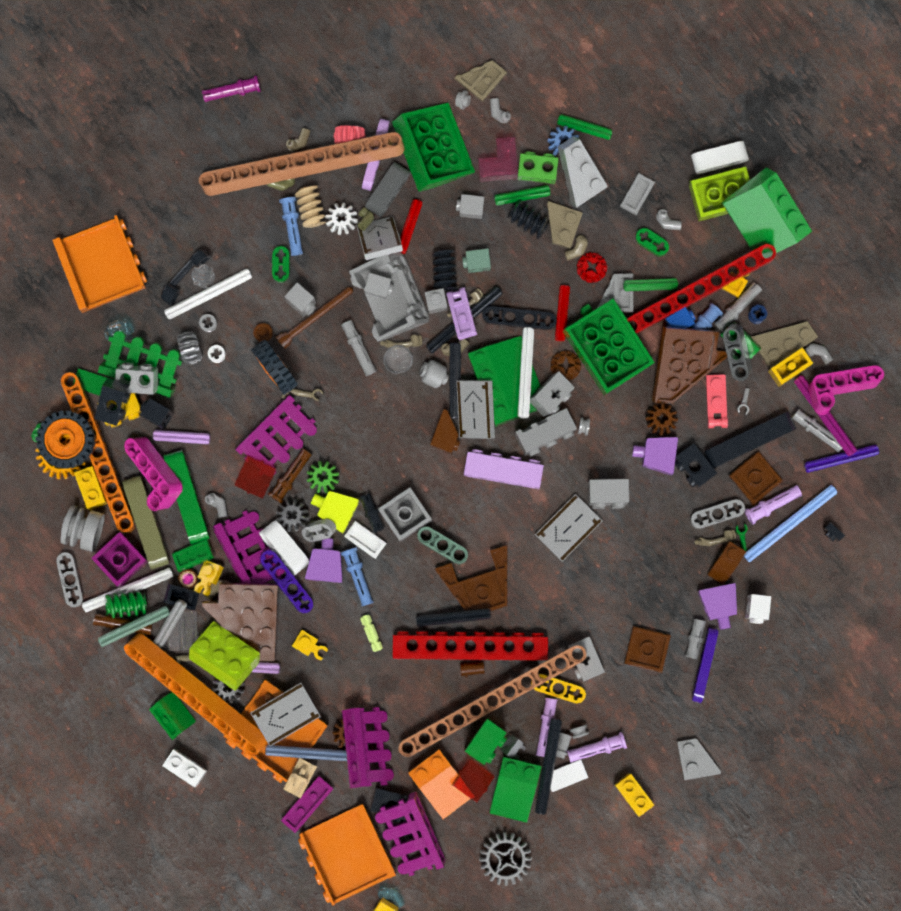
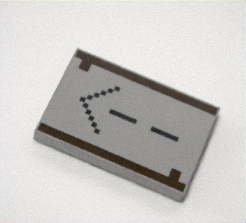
M393 216L373 221L365 231H362L356 225L366 260L403 251Z
M456 381L459 438H495L492 381Z
M575 494L535 536L563 562L602 520Z
M302 683L251 712L269 746L274 745L321 717Z

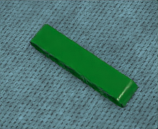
M183 450L164 455L165 462L182 484V492L177 498V502L191 545L210 539Z

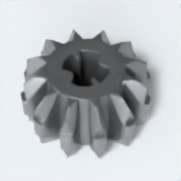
M191 331L178 335L177 342L183 362L187 365L201 361L202 353L196 333Z
M295 499L293 500V505L290 504L289 500H286V508L282 504L279 505L283 512L276 511L277 515L282 516L277 518L276 521H284L281 524L283 528L288 524V532H291L292 526H294L297 532L299 531L298 524L303 528L305 527L301 520L308 521V517L302 516L308 513V510H301L304 506L303 503L296 507L297 500ZM296 511L297 514L295 515L297 518L295 520H288L289 515L287 514L289 512L294 513Z
M213 680V684L218 685V688H212V691H219L217 695L219 697L223 695L222 699L225 702L228 697L229 702L233 703V696L237 700L240 699L237 692L242 694L245 692L239 689V687L236 691L232 690L230 692L227 690L226 692L224 690L226 685L223 682Z

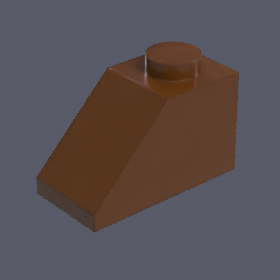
M443 409L430 447L452 455L453 450L457 452L461 441L457 440L459 435L448 411Z
M728 542L707 575L724 585L746 551L732 542Z

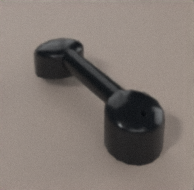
M205 249L195 252L173 279L164 286L161 292V299L171 307L180 293L176 285L194 265L196 267L204 265L211 259L212 255Z

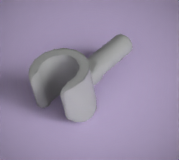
M745 388L743 400L737 407L738 413L741 406L746 407L745 415L749 412V407L747 406L749 388Z

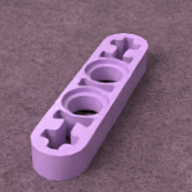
M380 118L375 136L388 133L389 120ZM380 160L368 163L362 189L372 190Z

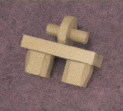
M299 758L284 790L301 798L317 767Z

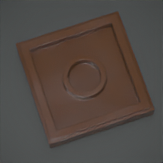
M759 451L729 475L730 479L752 505H755L783 481Z
M633 626L624 664L662 673L671 635Z

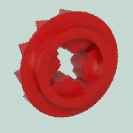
M590 252L579 259L577 273L585 282L596 283L606 275L607 264L605 259L599 254ZM588 262L592 265L597 264L595 268L596 273L592 270L587 271L589 268Z

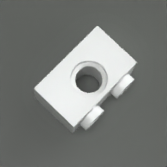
M755 594L747 596L745 619H750L749 623L761 624L769 620L771 596Z
M176 749L172 750L163 764V767L193 787L198 786L208 771Z

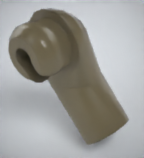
M302 128L299 138L289 139L286 142V147L289 151L295 152L303 149L307 144L311 131Z
M580 235L576 238L574 249L564 252L567 261L580 257L585 253L588 241L584 236Z
M465 339L458 342L461 344V353L470 344ZM448 343L441 346V351L446 356H449L450 344Z
M222 579L218 580L216 585L211 584L210 595H204V597L212 601L216 593L219 592V583L230 582Z

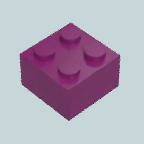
M121 532L91 558L117 587H122L148 562Z

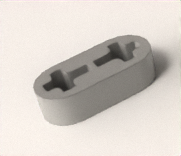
M329 519L310 522L303 528L302 536L309 542L328 539L335 533L336 525Z

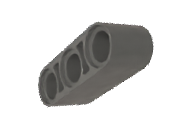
M394 162L367 201L365 208L382 217L407 181L411 172Z
M731 324L724 331L723 340L733 378L737 381H744L752 372V364L743 328L739 324ZM729 331H735L737 338L730 336ZM734 349H739L742 356H737L734 353ZM738 367L744 368L746 374H741L738 371Z

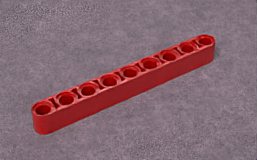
M765 244L627 318V320L637 324L635 333L639 334L679 310L693 305L771 263L776 256V249L770 244ZM765 249L771 250L772 257L764 258L762 251ZM752 258L756 264L754 267L749 268L745 265V260ZM735 267L739 274L732 277L728 274V269ZM713 277H720L722 283L719 286H714L711 283ZM696 286H703L705 292L702 295H697L694 292ZM679 295H686L688 301L685 304H680L677 301V297ZM662 304H669L671 311L663 313L660 307ZM652 313L654 320L652 322L644 321V314Z

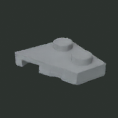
M614 274L597 308L614 299L622 313H633V291L626 292L623 288L625 280H633V274Z
M696 738L677 742L684 780L721 774L720 769Z

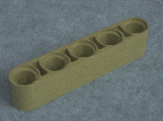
M139 475L122 481L151 570L170 564L154 512L147 506L148 493L142 476Z

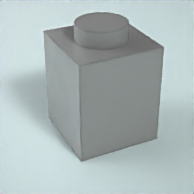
M462 194L461 200L457 199L456 211H460L459 217L482 219L484 197Z
M369 273L364 293L386 299L387 295L391 296L394 285L391 284V279Z
M444 288L425 292L429 314L447 311Z

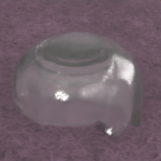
M394 345L383 356V364L393 374L403 373L412 366L413 354L410 348L404 345Z

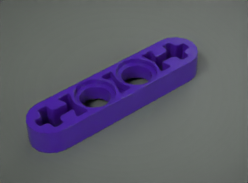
M264 551L260 555L259 561L266 572L298 612H310L313 608V601L274 551ZM266 554L268 556H273L271 561L274 563V565L277 562L280 564L279 566L275 567L272 571H270L269 568L273 566L269 562H264V560L266 559ZM278 569H283L286 573L285 578L282 580L277 579L275 576V572ZM290 584L297 586V593L295 595H290L287 592V587ZM301 592L303 596H301L300 598L303 601L309 602L307 604V609H301L299 607L301 605V602L298 599L296 601L293 600V598L298 597Z
M708 628L692 695V701L702 703L719 632L717 629Z

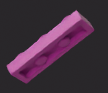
M319 776L281 821L296 833L334 788Z

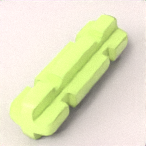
M370 615L362 616L360 620L362 625L365 626L364 630L369 642L372 644V650L377 652L383 647L378 640L379 637L374 624L371 623L372 619Z

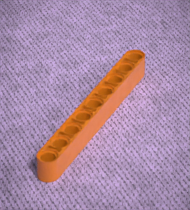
M65 373L61 378V385L72 412L80 415L88 413V422L96 432L95 447L89 457L116 527L121 532L131 533L136 527L133 514L97 421L94 419L95 416L79 377L74 373ZM70 377L75 378V384L72 387L67 386V380ZM81 395L82 402L77 405L74 404V397ZM97 448H102L103 455L95 458L94 451ZM103 466H109L110 472L106 476L101 474ZM115 483L117 489L114 493L110 494L108 486ZM118 501H122L124 504L121 511L115 510V504ZM125 519H129L131 523L128 529H123L121 525Z
M141 633L136 634L124 646L125 653L247 754L256 756L268 744L261 730Z

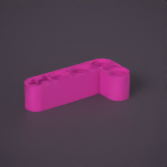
M868 366L817 375L808 387L815 412L819 415H826L835 404L834 395L877 387L884 378L883 369L879 366ZM852 378H856L859 382L853 381ZM834 381H838L841 386L836 385ZM816 384H820L823 389L818 388ZM821 401L827 403L828 406H823Z
M146 437L127 439L124 444L126 453L153 487V491L147 498V506L152 511L170 508L182 492L180 480Z

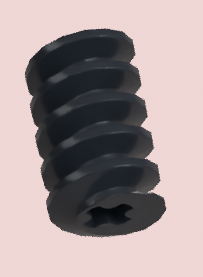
M520 200L516 203L508 218L511 217L512 224L518 221V228L524 225L525 232L531 229V236L537 233L536 238L539 240L549 225L547 223L548 217L546 216L541 220L540 212L534 215V208L528 212V205L526 204L522 208V201Z
M440 250L432 254V257L436 259L432 261V265L437 266L433 268V273L437 274L433 276V280L437 281L433 284L434 288H444V291L457 290V287L452 286L457 280L451 278V276L457 275V272L451 271L452 268L456 267L455 264L451 263V261L456 260V257L451 256V253L456 251Z

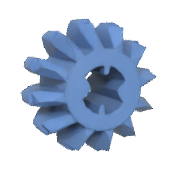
M564 126L563 131L557 127V133L553 131L550 133L552 138H548V143L551 144L548 149H555L553 155L556 156L559 153L558 146L561 139L563 141L573 137L574 129L567 132V126Z

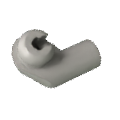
M664 209L658 211L656 219L662 228L681 230V221L671 220Z
M812 343L805 350L810 357L814 354L819 355L825 365L834 360L823 345Z

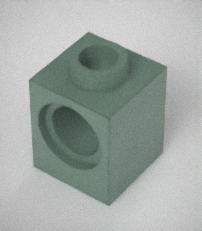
M489 249L466 251V257H462L463 267L467 268L468 273L491 270Z

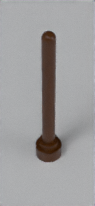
M347 287L288 333L285 332L277 335L275 338L284 349L290 346V342H292L296 335L351 295L353 288Z

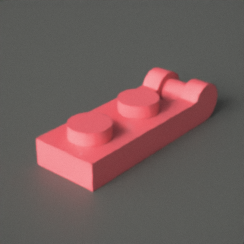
M706 375L708 429L714 428V426L727 428L726 375ZM714 414H720L721 419H714Z

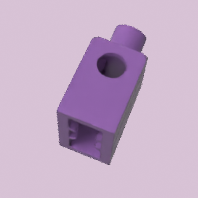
M647 438L645 440V447L633 446L632 457L643 458L642 467L673 475L678 438Z
M334 539L322 540L321 549L312 550L305 576L306 580L343 583L341 552L333 550Z
M735 583L697 591L708 620L717 619L720 630L731 628L729 616L737 615Z

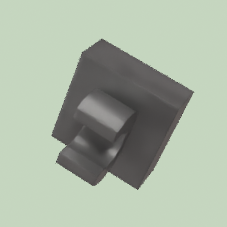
M511 733L507 736L503 746L499 747L510 758L514 757L516 759H519L516 753L520 748L525 751L523 742Z

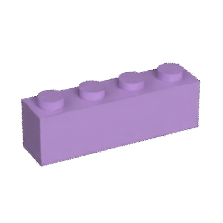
M472 449V452L467 454L464 476L540 489L544 465H540V461L529 459V462H523L521 458L510 456V459L502 458V454L491 453V456L483 455V451Z

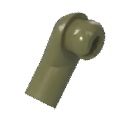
M295 178L270 183L267 186L285 191L294 185Z
M363 207L359 212L362 220L359 222L358 227L365 231L373 222L374 215L370 210Z

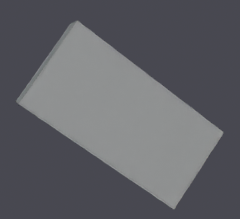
M638 173L620 207L636 216L655 182Z

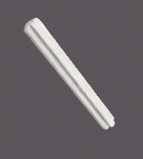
M244 269L165 309L164 312L168 319H172L251 279L252 275L248 269Z
M531 327L523 328L518 402V417L528 418L530 409L534 329Z
M170 568L164 569L83 602L82 607L85 612L105 605V595L109 594L112 599L113 594H117L120 599L121 593H125L128 596L129 592L135 593L172 578L173 572Z

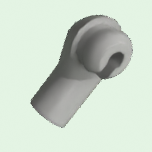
M498 98L490 99L491 116L500 123H507L511 118L510 113L500 109Z
M215 493L205 496L206 504L217 508L218 518L228 516L224 498Z

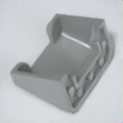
M397 252L377 257L349 271L352 284L363 290L365 289L369 273L391 279V284L394 285L391 296L387 295L386 299L365 293L377 322L373 324L372 334L377 339V342L384 341L429 322L427 309L407 260L402 253Z

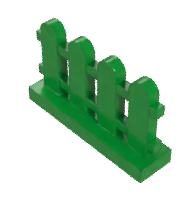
M123 330L116 331L114 336L110 335L108 341L112 343L109 353L104 354L103 359L106 361L100 364L98 373L116 379L118 364L133 363V366H140L138 362L142 352L148 354L145 364H151L152 367L157 368L159 359L166 361L163 372H158L160 380H158V390L155 393L171 397L174 394L176 386L172 385V383L175 384L177 381L174 375L177 365L181 366L183 361L179 359L180 352L177 349H172L166 355L161 353L162 346L159 343H153L150 349L143 347L144 339L140 336L135 337L132 342L125 340L126 333ZM123 346L130 348L126 360L120 359ZM124 373V378L127 381H131V376ZM142 375L145 382H150V378L147 375Z

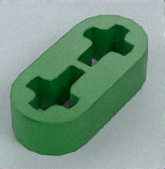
M647 228L640 229L635 236L639 246L657 257L665 256L669 250L668 242ZM645 233H647V238L652 242L650 243L647 240H644V242H642L641 236L639 235H644ZM653 242L657 245L664 244L663 248L665 251L657 252V247L653 245Z
M282 246L275 248L272 253V276L277 283H285L290 276V254L287 248ZM280 251L286 254V257H283V263H279V257H276V254H279ZM279 267H283V273H286L282 279H279L276 273H279Z

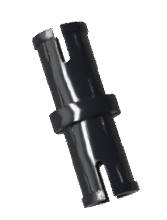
M371 494L361 496L359 499L366 512L364 515L368 518L373 533L383 531L385 528L379 517L380 512L376 509Z

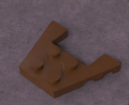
M507 545L490 550L496 570L461 582L457 581L452 563L435 568L437 574L465 611L486 608L494 611L507 606Z

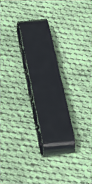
M786 412L706 450L705 455L711 466L716 468L797 428L789 412Z

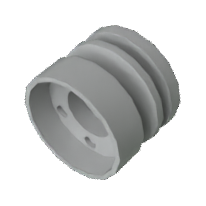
M71 505L63 520L61 544L67 545L70 541V546L74 547L78 540H80V549L94 552L101 537L105 514L91 510L86 518L85 508L81 507L78 511L77 506Z

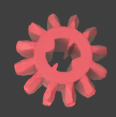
M340 125L335 128V144L366 138L363 127Z

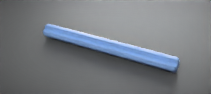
M830 485L750 548L745 553L744 558L751 562L836 495L837 490L835 487Z

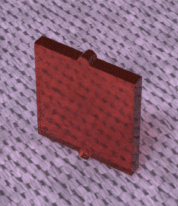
M248 455L234 486L247 491V494L251 493L263 499L276 472V468L264 463V460L260 461Z
M469 759L463 769L459 770V775L452 783V786L478 803L484 792L488 791L487 788L495 776L472 759Z

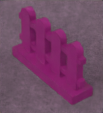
M290 395L235 448L240 455L243 452L247 455L244 458L247 462L251 459L261 469L258 472L261 476L264 473L269 477L274 476L276 468L273 464L277 460L287 463L290 456L286 451L291 446L294 449H301L303 441L300 437L304 433L313 436L317 432V428L314 425L316 421L313 418L308 420L299 411L302 407L299 404L296 407L292 404L295 400ZM285 412L287 416L281 420L279 416ZM290 419L301 428L296 434L286 425ZM271 425L274 429L268 434L265 430ZM277 432L288 442L283 448L272 438ZM258 439L260 443L254 447L252 443ZM263 446L274 455L270 461L259 452Z
M246 510L242 512L243 517L233 522H230L228 519L223 527L221 523L213 526V531L240 583L264 584L272 580L266 570L257 573L254 568L261 564L259 561L260 555L264 551L271 550L269 547H265L263 539L259 534L263 529L256 530L254 526L259 520L258 513L251 512L248 514ZM249 527L252 533L239 539L236 533ZM230 536H232L234 540V543L232 544L228 538ZM258 544L261 550L248 556L245 550ZM239 553H241L243 557V560L241 561L237 555ZM265 555L266 559L264 560V562L267 561L273 566L269 568L270 571H272L275 567L280 565L279 563L274 565V563L271 561V559L273 558L272 555ZM278 569L275 572L276 578L279 580L282 579L280 575H282L285 571L283 569ZM247 570H250L252 574L250 578L246 573Z
M379 707L373 708L372 712H364V708L342 710L350 788L372 786L371 782H380L381 785H387V781L392 780L394 777L393 771L386 769L385 762L390 761L392 757L391 752L384 750L383 742H387L390 738L388 731L382 730L381 723L387 721V713L380 711ZM365 724H374L375 731H366ZM367 743H376L377 750L368 751ZM378 762L379 770H370L369 763Z
M417 792L410 793L406 802L404 799H401L397 805L388 808L385 805L380 807V811L376 813L375 820L380 824L387 823L388 827L383 831V838L388 841L394 839L395 845L391 847L390 854L395 858L402 857L403 861L398 865V872L400 874L409 873V876H413L415 874L414 871L425 867L428 870L433 869L434 864L437 870L444 868L446 858ZM405 816V822L393 824L392 820ZM410 833L413 834L414 838L401 842L399 838ZM420 850L421 855L411 859L408 858L407 854Z

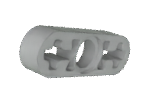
M735 499L697 511L690 518L691 525L696 529H702L739 517L744 513L745 505L742 501ZM733 503H736L737 506L740 505L741 509L738 510V514L732 511L728 513L730 517H727L726 509L723 506L726 505L727 509L733 507ZM714 509H720L723 512V517L720 520L713 518L712 512ZM705 512H709L708 515L709 519L712 521L711 523H708V519L704 520L702 522V525H699V523L694 522V520L697 518L696 515H699L700 517L707 516Z
M61 553L57 557L56 562L65 601L70 607L76 608L82 605L84 596L75 558L70 553ZM64 556H66V558L71 559V562L68 563L69 569L73 568L74 571H67L63 573L62 570H66L65 564H61V561L64 560ZM72 574L75 577V583L68 586L65 583V578L67 575ZM78 587V590H74L75 595L79 596L76 604L70 601L72 592H67V589Z

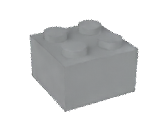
M629 479L589 480L588 506H593V509H604L605 506L611 505L612 509H623L629 503Z
M408 488L378 508L399 542L432 521L411 488Z

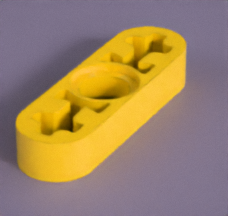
M539 674V676L542 678L548 677L546 675ZM555 678L550 679L553 681L549 688L550 692L545 691L547 689L545 686H541L540 689L534 688L538 692L572 703H581L586 696L585 690L582 687ZM561 683L563 685L564 691L562 694L558 695L553 692L554 684ZM567 685L571 686L570 691L575 692L579 689L582 697L577 698V700H574V696L568 694V698L564 697L567 692Z

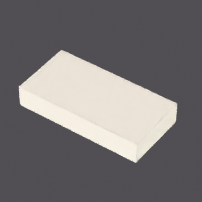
M356 521L344 536L375 559L387 544Z
M581 759L554 770L551 784L552 792L588 778Z

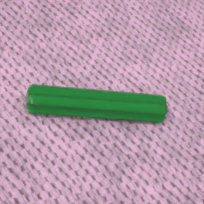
M560 114L558 117V125L567 126V128L607 140L611 138L612 130L563 114Z
M546 185L497 194L494 197L495 204L498 206L519 202L520 200L525 201L550 196V188Z
M676 278L625 280L623 284L624 291L676 290L678 287Z

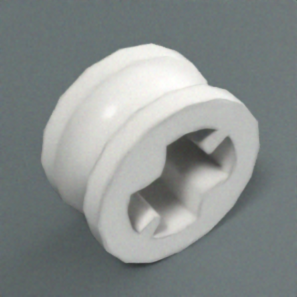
M214 345L209 348L208 357L212 362L220 363L225 359L226 353L221 346ZM215 349H218L219 352L222 351L219 359H215V356L212 358Z

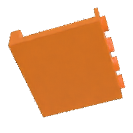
M117 215L114 216L115 219L69 237L53 239L76 303L82 313L146 288L144 283L147 282L144 272H140L138 269V265H140L137 254L133 255L131 248L134 247L130 236L126 237L124 230H127L124 220H119Z
M264 680L241 715L259 729L251 712L266 704L265 695L270 694L276 698L284 692L269 681ZM318 718L274 745L312 748L328 725ZM224 735L223 737L227 739L225 742L235 749L237 745ZM265 747L256 756H250L243 750L241 752L247 759H255L258 762L256 765L265 772L268 769L274 773L272 777L280 783L288 781L299 758L267 756L265 755Z
M364 803L299 834L301 838L298 839L302 850L306 848L309 855L306 859L310 867L314 866L317 872L314 875L318 885H323L325 889L323 896L327 903L331 902L332 906L375 884L396 876V872Z

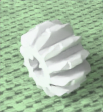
M336 203L334 204L336 210L328 209L331 214L325 216L326 219L330 220L326 225L332 226V233L338 229V235L342 234V230L347 235L349 234L347 228L355 229L351 223H358V219L353 218L357 215V212H351L353 209L351 205L345 209V203H342L341 208ZM338 216H345V222H339Z

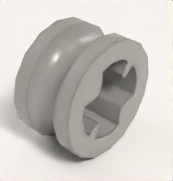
M205 314L200 318L199 325L203 331L212 332L217 327V321L211 314ZM207 318H210L213 323L212 327L205 328L203 321L205 319L207 321Z
M582 417L580 418L578 434L584 433L585 436L588 435L590 419L584 420Z
M587 725L571 729L570 732L574 734L572 738L576 739L588 735L589 732L586 731Z

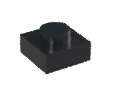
M828 523L823 529L826 532L824 535L832 542H839L845 536L832 523Z

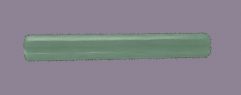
M164 606L98 637V642L101 647H104L169 615V608Z

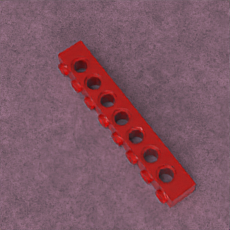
M397 632V635H393V659L548 661V637H544V633H532V637H524V633H513V637H505V633H494V636H486V633H474V636H467V632H455V636H447V632H436V636H428V632H416V636H409V632ZM415 640L418 643V648L415 651L408 650V641ZM429 640H434L437 643L435 651L427 650L426 643ZM449 640H453L457 644V648L452 652L445 648V644ZM470 640L476 644V649L472 652L465 649V643ZM506 641L514 643V650L512 652L504 650L503 645ZM530 641L533 643L534 649L532 652H525L523 650L524 642ZM485 642H494V651L487 652L484 649Z

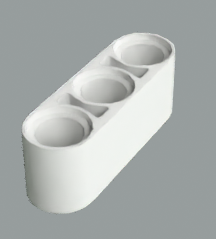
M744 141L700 151L691 155L696 174L737 165L749 160Z
M273 521L259 532L266 545L277 554L293 576L309 564L306 555L277 521Z

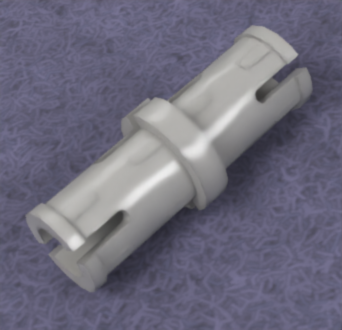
M694 619L691 635L688 636L689 645L685 657L698 659L699 648L704 640L702 636L706 621Z

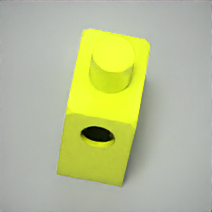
M331 491L328 492L326 498L315 494L311 501L312 505L320 508L317 516L321 519L333 521L336 525V530L344 534L359 503L358 499Z

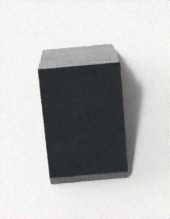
M168 584L163 603L175 605L176 601L181 599L187 603L186 609L195 611L199 593Z

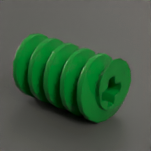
M137 591L134 596L132 592H129L127 597L125 593H121L120 599L117 594H113L112 599L109 594L105 595L106 615L108 616L110 613L112 618H115L116 613H118L120 618H122L123 613L126 612L127 616L130 617L131 611H134L135 615L138 616L139 610L142 611L143 615H146L145 593L142 596L141 592Z

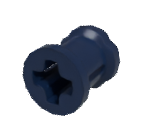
M756 305L748 313L749 321L753 324H761L767 317V310L762 305ZM756 311H760L759 314L762 315L759 319L756 318V314H753Z

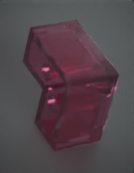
M515 137L496 138L497 157L478 159L480 182L518 179Z

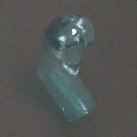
M385 886L381 887L378 891L380 899L392 900L399 908L405 905L396 888Z

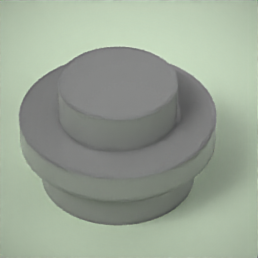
M468 91L458 92L455 104L462 110L470 105L471 96L468 95Z

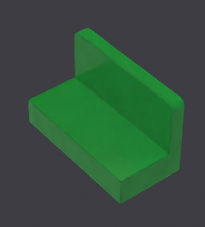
M173 692L159 700L149 709L172 740L196 722Z

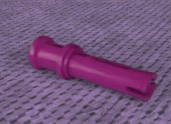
M255 75L247 80L238 79L237 83L202 90V94L204 95V101L207 102L237 94L245 96L249 92H261L258 77Z

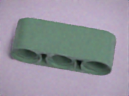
M422 527L418 531V540L421 544L455 564L460 565L467 561L468 552L464 547L430 527ZM429 531L432 537L430 540L424 541L421 539V533ZM444 540L448 543V548L445 551L437 548L439 541ZM457 550H461L465 554L464 559L461 561L454 558V553Z

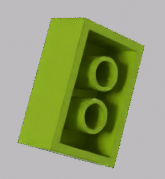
M746 167L690 182L689 189L698 221L728 214L721 202L750 180Z
M214 621L189 650V659L234 691L238 689L256 668L260 658L258 651Z

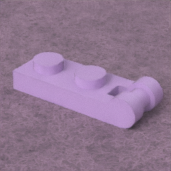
M462 287L459 288V291L446 292L458 339L462 340L477 335L466 288Z

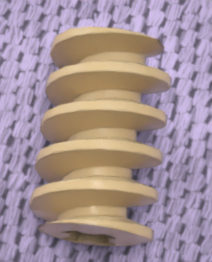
M317 185L301 188L295 194L296 198H299L297 204L301 206L299 212L303 213L301 219L306 220L302 225L306 228H313L326 223L320 221L325 215L318 213L323 210V207H317L321 200H315L319 193L313 192V190L318 188Z

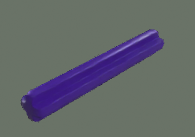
M877 445L860 448L851 456L844 452L806 462L804 467L807 473L878 455L879 448Z

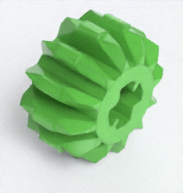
M318 461L319 468H316L313 464L311 467L315 471L307 472L308 475L313 476L308 478L307 482H314L310 486L311 489L318 486L317 493H320L321 489L324 488L326 494L328 493V486L332 490L335 489L331 484L332 482L335 484L339 483V480L333 478L339 476V472L332 473L336 467L333 465L328 469V461H326L324 467L322 462ZM323 472L327 473L326 476L328 477V479H324L323 482H320V478H318V476L322 475Z

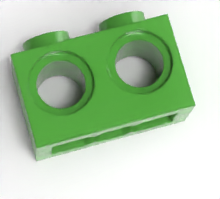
M534 152L521 154L517 180L555 184L558 158H555V155L552 154L537 156ZM526 162H531L534 168L527 170L523 165ZM545 164H549L553 170L545 172L542 167Z

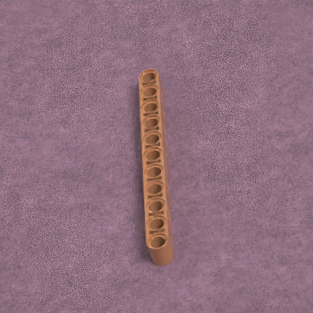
M396 132L208 171L200 175L199 183L206 195L213 196L397 157L404 152L405 147L401 136Z
M581 645L569 648L403 740L399 745V752L405 757H410L581 663L587 657L586 649ZM576 648L583 651V657L579 660L573 657V651ZM558 658L566 660L565 668L559 669L556 666ZM546 667L549 670L547 678L539 676L540 668ZM524 677L532 679V685L529 688L522 685ZM507 686H512L515 689L513 697H508L505 694ZM491 695L498 698L496 706H491L488 703V698ZM473 705H478L481 708L480 715L475 716L472 714L471 707ZM460 714L464 717L462 725L455 723V715ZM439 724L447 726L445 734L438 732L437 727ZM422 733H427L430 736L429 743L425 744L421 741L420 736ZM406 742L413 745L411 753L405 752L403 748Z

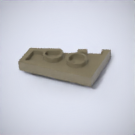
M807 321L751 338L761 347L758 353L769 369L817 339L818 336Z

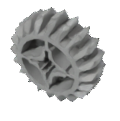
M506 832L503 833L502 839H500V835L497 833L496 841L492 837L489 838V841L492 843L491 845L483 844L488 848L487 851H480L481 854L486 855L479 858V861L486 862V864L481 865V869L488 868L484 875L488 876L491 873L490 881L497 877L498 885H500L501 879L504 880L505 886H508L509 879H511L513 885L516 884L515 877L521 881L523 879L520 873L528 874L524 867L531 868V865L526 863V860H532L531 856H526L531 850L523 849L527 845L526 842H523L521 845L519 844L522 839L520 836L516 841L513 840L514 833H511L510 839L507 838ZM501 843L512 844L505 852L495 848V846ZM516 848L520 850L522 855L521 865L513 860ZM490 853H493L499 859L495 870L492 869L489 862ZM510 853L511 857H509V859H511V862L513 864H511L510 862H505L504 864H502V859H500V855L506 856ZM507 866L517 870L509 875L499 874Z

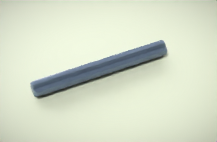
M266 745L265 755L347 761L346 750Z

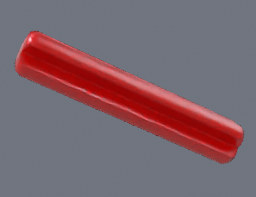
M414 199L412 201L400 237L403 251L399 253L406 254L422 207V201Z
M561 285L559 289L555 340L560 342L565 341L566 337L563 331L567 327L570 286Z

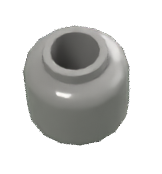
M430 360L428 363L425 362L419 372L421 381L433 388H438L441 384L445 385L449 378L446 366L434 360Z

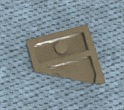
M492 60L481 67H476L467 73L457 75L455 80L481 102H484L507 72Z
M548 201L547 209L552 244L571 249L583 213Z

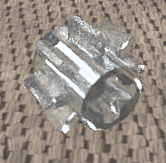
M200 264L199 268L194 267L191 275L194 281L193 284L201 288H207V284L212 285L215 280V273L212 271L213 267H208L206 264Z

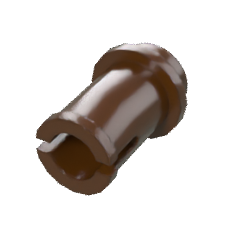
M464 662V664L460 665L461 676H465V678H467V675L485 674L483 662L470 664Z

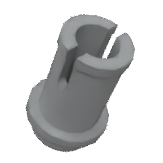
M560 733L556 757L564 759L565 755H568L566 752L572 736Z

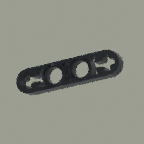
M494 306L485 308L482 315L484 322L490 325L517 328L531 327L532 329L545 331L552 330L557 322L555 315L549 312ZM493 311V314L499 315V311H503L501 316L502 322H498L499 317H493V320H489L486 314ZM508 312L515 315L514 322H507L504 318L505 314ZM527 314L534 317V322L531 325L523 321L524 316ZM537 315H541L540 320H546V317H550L553 323L546 326L545 322H540V326H536Z

